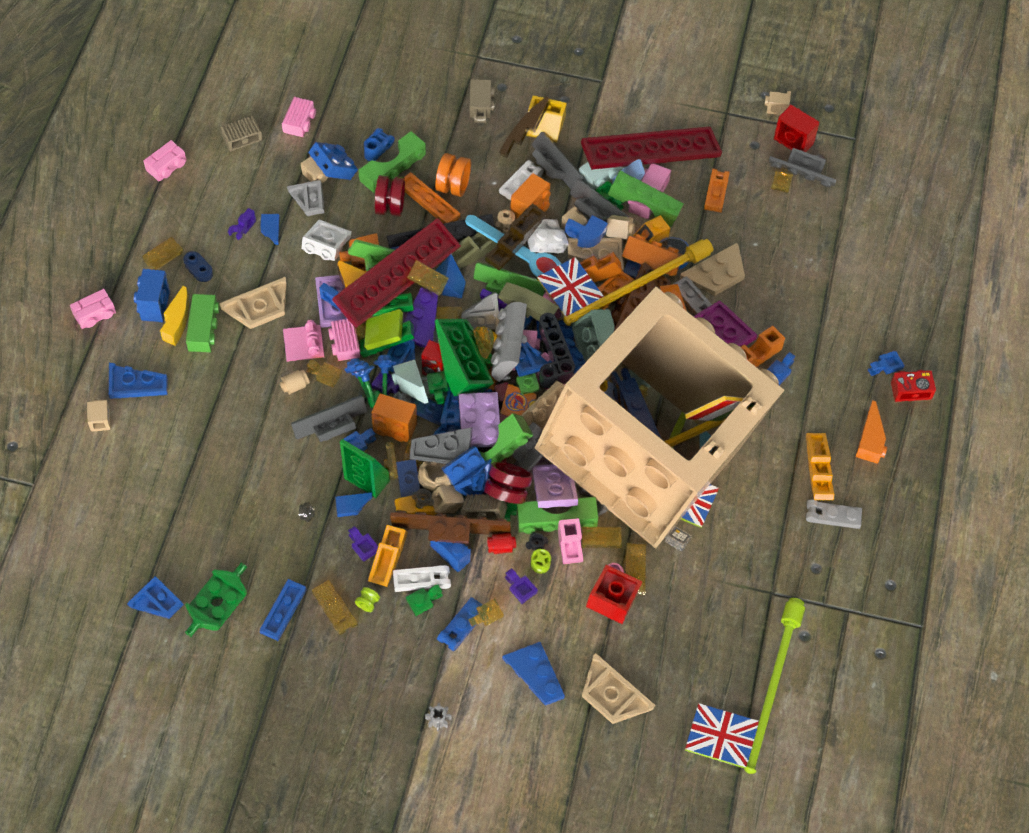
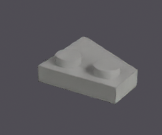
M321 180L287 186L288 192L307 216L325 213Z
M493 292L463 311L461 318L467 319L474 330L480 327L488 330L496 329L499 324V319H497L499 313L497 293Z

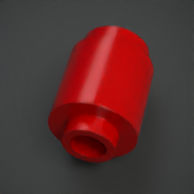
M503 533L487 537L488 553H513V549L516 548L515 536L512 537L511 533Z

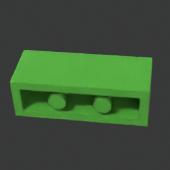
M193 294L186 337L188 351L211 352L212 345H215L216 338L213 333L214 329H217L218 326L216 313L219 314L220 305L216 301L215 295Z

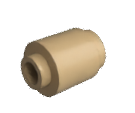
M296 370L281 377L282 382H280V386L284 393L287 392L290 395L305 388L310 382L304 370Z

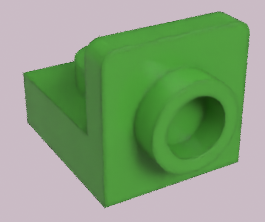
M535 373L517 377L516 387H519L522 395L537 392L540 389Z

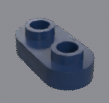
M191 251L184 255L185 267L198 281L207 282L212 279V267L198 252Z

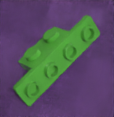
M356 239L348 249V254L364 258L367 272L395 250Z
M476 263L473 278L488 283L486 290L490 292H496L499 295L504 285L508 282L528 289L542 297L545 293V289L537 279L504 269L499 271L495 267L484 263Z

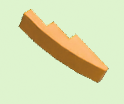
M807 433V454L814 500H834L833 474L830 465L831 455L826 433Z

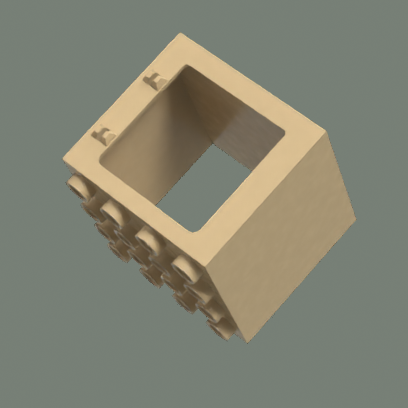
M655 287L565 384L535 449L590 495L596 497V500L602 505L604 504L608 510L656 549L735 456L784 392V389L779 386V381L772 372L766 369L759 370L750 363L741 347L734 343L727 344L715 334L711 323L701 317L694 318L683 309L681 300L671 292L663 293ZM622 362L684 414L723 396L741 397L744 399L721 425L707 431L711 435L709 440L691 460H686L600 389V385ZM751 402L755 403L751 411H749L747 406ZM693 420L698 425L707 422L706 420ZM714 445H715V446L718 447V448H717V450L714 452V454L711 455V454L709 453V451H710V450L714 447Z

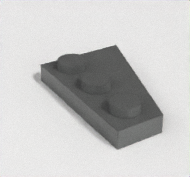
M473 427L412 439L410 459L448 464L471 448Z

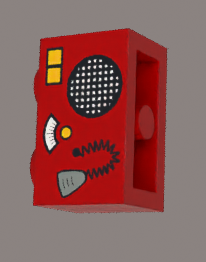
M429 340L422 352V375L427 376V374L444 371L439 343Z
M899 371L894 373L891 380L895 402L932 400L936 392L932 371Z

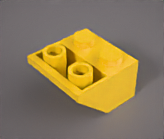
M533 95L528 112L544 98ZM550 99L551 102L536 132L528 131L526 136L537 138L541 132H545L553 142L557 143L566 117L567 103Z

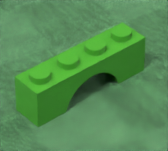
M412 131L398 140L399 154L395 159L389 162L371 160L359 169V181L373 193H375L379 175H387L391 181L395 176L398 177L401 172L409 169L413 163L425 156L426 143Z
M621 170L608 192L609 196L623 203L626 201L643 203L652 210L655 218L661 215L669 227H672L684 204Z
M512 413L498 425L499 436L496 444L487 452L482 453L479 451L484 461L491 459V464L493 462H501L503 459L511 456L519 446L528 442V439L533 434L523 416Z
M596 497L578 498L577 506H572L568 511L561 514H552L542 508H538L537 501L517 504L518 531L526 534L535 531L552 532L558 530L560 520L579 518L580 528L592 529L597 527L598 524Z

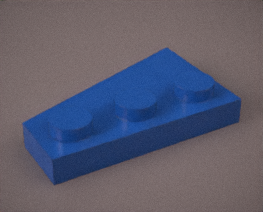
M109 362L108 395L110 399L168 395V378L166 374L147 370H134L129 366L120 367L116 366L115 363Z
M541 642L502 656L505 663L513 668L517 676L524 680L529 689L545 706L564 699L565 695Z

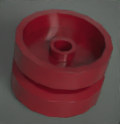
M379 175L375 189V214L385 215L388 212V208H390L392 216L401 217L405 198V177L395 176L391 185L389 176Z
M493 462L489 471V475L492 478L487 479L484 491L501 501L515 504L525 503L528 495L526 487L531 485L533 474L513 464Z

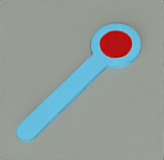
M474 215L466 217L465 222L468 226L496 243L504 235ZM524 246L515 254L529 263L531 271L537 277L561 265V262L553 255L534 253Z

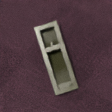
M478 232L472 238L468 236L460 242L461 247L452 253V256L459 269L491 252L497 246V243Z
M508 282L497 296V298L508 305L513 302L527 304L525 317L531 316L537 321H540L542 314L552 313L554 315L559 308L546 298Z

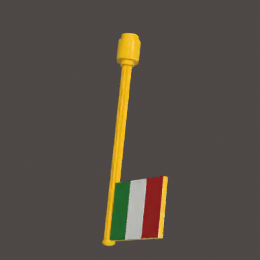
M723 396L685 414L686 419L706 420L707 422L664 442L670 447H674L721 425L744 398ZM751 402L747 409L751 411L755 403Z

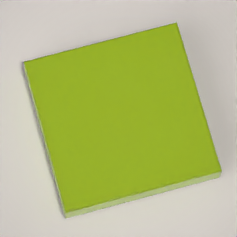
M401 309L366 320L364 347L367 350L401 341L403 312Z

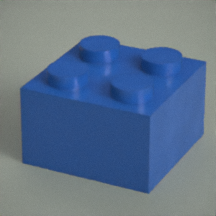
M143 269L142 275L138 277L137 281L138 291L134 293L137 313L140 314L142 321L164 322V312L167 309L170 296L166 272Z

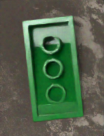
M436 319L435 325L446 381L454 396L483 393L494 382L463 319Z
M341 439L340 448L344 479L366 493H372V496L377 498L390 482L388 470L372 456Z

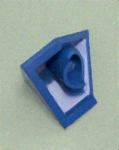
M452 254L430 275L427 290L438 295L462 299L466 281Z
M491 459L485 461L484 465L455 484V490L464 496L468 494H487L484 491L487 479L490 477Z

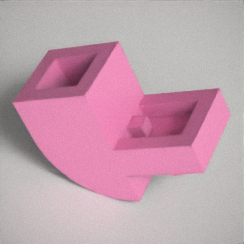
M579 518L560 520L558 523V539L563 564L583 562Z

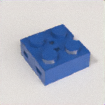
M315 142L308 152L326 177L351 180L358 170L354 165V161L347 157L345 149L338 144Z

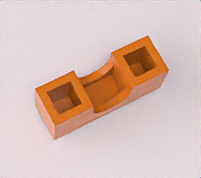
M771 326L759 334L757 341L750 348L745 344L741 348L746 353L747 360L757 367L782 350L785 337L774 326Z

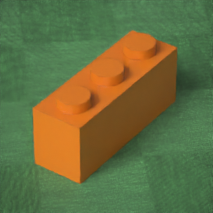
M635 234V236L628 237L622 257L640 264L647 263L653 269H657L683 254L678 253L679 250L669 246L667 249L662 247V243L652 240V242L645 240V236ZM679 267L665 274L674 276L677 274Z

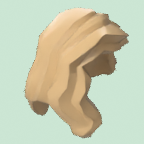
M425 461L420 465L418 480L424 488L434 492L439 486H454L442 470V467L446 464Z

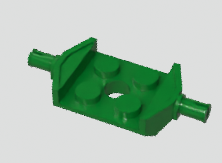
M240 562L234 572L215 569L212 571L213 576L192 602L185 604L186 610L193 620L192 624L185 631L186 635L192 637L198 628L215 631L222 627L247 595V591L240 578L247 569L245 564ZM214 599L223 600L220 606L212 605Z

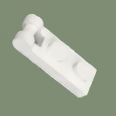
M530 160L526 161L499 189V193L511 200V195L532 173L540 177L544 169L540 166L536 167Z
M449 566L393 570L395 592L420 590L422 588L431 589L438 584L441 589L450 588L451 580L448 579L450 574ZM434 575H439L440 579H434Z

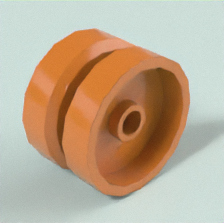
M445 153L440 160L437 170L436 191L447 193L450 190L452 195L462 197L470 178L471 160L465 157H460L457 160L455 155Z

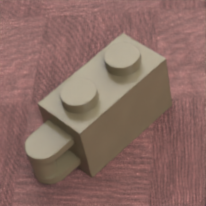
M470 79V118H474V123H486V118H490L491 111H494V101H491V97L494 98V87H491V80Z

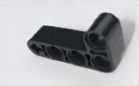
M544 313L540 316L539 332L552 362L544 364L540 368L539 383L544 388H550L556 381L566 384L574 376L575 364L557 318L552 313Z

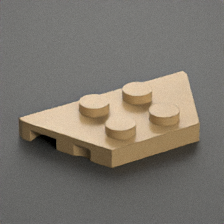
M735 243L680 274V279L687 276L695 283L694 285L697 288L704 289L714 296L744 280L745 274L738 244Z
M283 277L219 303L220 308L250 329L284 316L286 278Z
M596 653L593 655L582 697L606 719L614 724L649 712L655 708L653 702Z

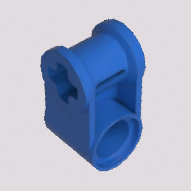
M377 128L364 141L365 159L376 161L386 150L391 148L395 140L394 136L387 135L381 128Z

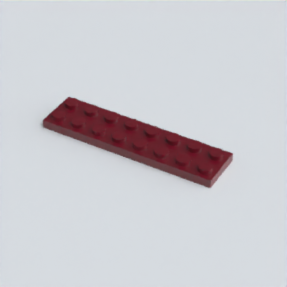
M711 126L588 137L581 140V146L591 170L625 167L638 159L641 160L642 165L717 158L722 155V150Z
M437 218L334 296L332 301L351 324L357 328L445 260L450 254L454 253L461 245Z

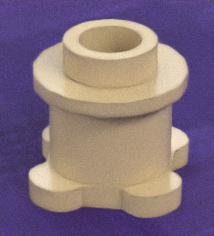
M501 210L497 216L498 221L495 223L496 228H500L506 234L509 231L510 225L515 221V214L511 210Z

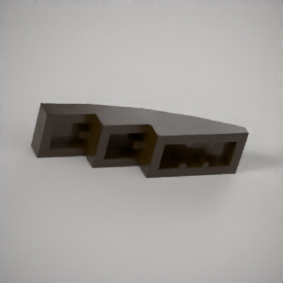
M545 97L518 122L500 149L499 153L501 156L507 158L514 143L521 146L528 131L536 132L551 102L549 97Z
M532 204L510 225L509 231L498 240L497 246L485 257V261L500 271L535 232L547 216V213Z

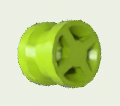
M537 549L531 556V568L536 573H546L550 569L551 555L545 549Z
M363 587L361 596L356 598L355 604L364 611L372 612L374 604L379 601L380 596L374 590Z

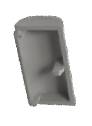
M521 302L510 303L498 313L497 319H499V324L495 330L497 338L493 344L495 352L491 358V363L493 364L492 377L498 382L501 380L508 381L511 378L509 376L510 371L519 364L521 343L525 344L527 342V337L523 335L527 304Z

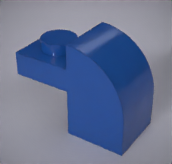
M593 215L586 226L569 218L565 226V233L571 238L578 239V247L591 248L600 243L607 231L608 223Z

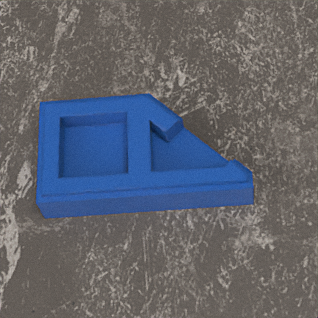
M261 214V233L269 237L275 245H279V214Z
M372 493L335 497L337 517L358 515L364 505L372 499Z

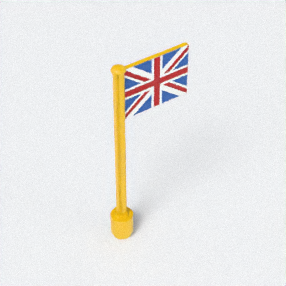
M701 239L686 247L684 255L606 296H603L575 257L543 273L537 279L555 305L559 307L558 309L564 316V323L570 326L571 323L579 320L591 310H598L688 261H692L695 264L710 256L714 249L708 239Z

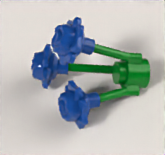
M380 355L373 364L381 368V374H383L382 394L387 395V374H389V368L392 365H396L397 362L393 361L390 355ZM359 358L351 359V361L347 362V367L344 370L346 373H351L359 379L370 409H373L379 394H381L380 391L373 392L369 383L370 378L368 374L375 367L369 366L364 360L360 361Z

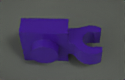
M248 208L238 218V225L229 227V235L231 236L234 232H238L236 239H241L243 233L246 234L256 222L255 212Z
M355 526L348 530L350 533L348 535L354 542L352 543V548L363 562L377 553L378 545L368 533L362 536Z
M512 568L505 573V579L512 584L509 590L521 604L538 593V589L526 575L520 579Z

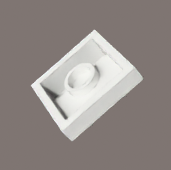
M544 219L527 240L531 252L564 253L568 246L565 230L560 229L558 220Z
M318 220L303 236L302 249L308 254L320 255L324 260L335 261L339 256V252H342L345 243L351 238V231Z

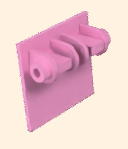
M308 320L305 327L283 329L287 362L324 357L321 326L316 325L314 320Z

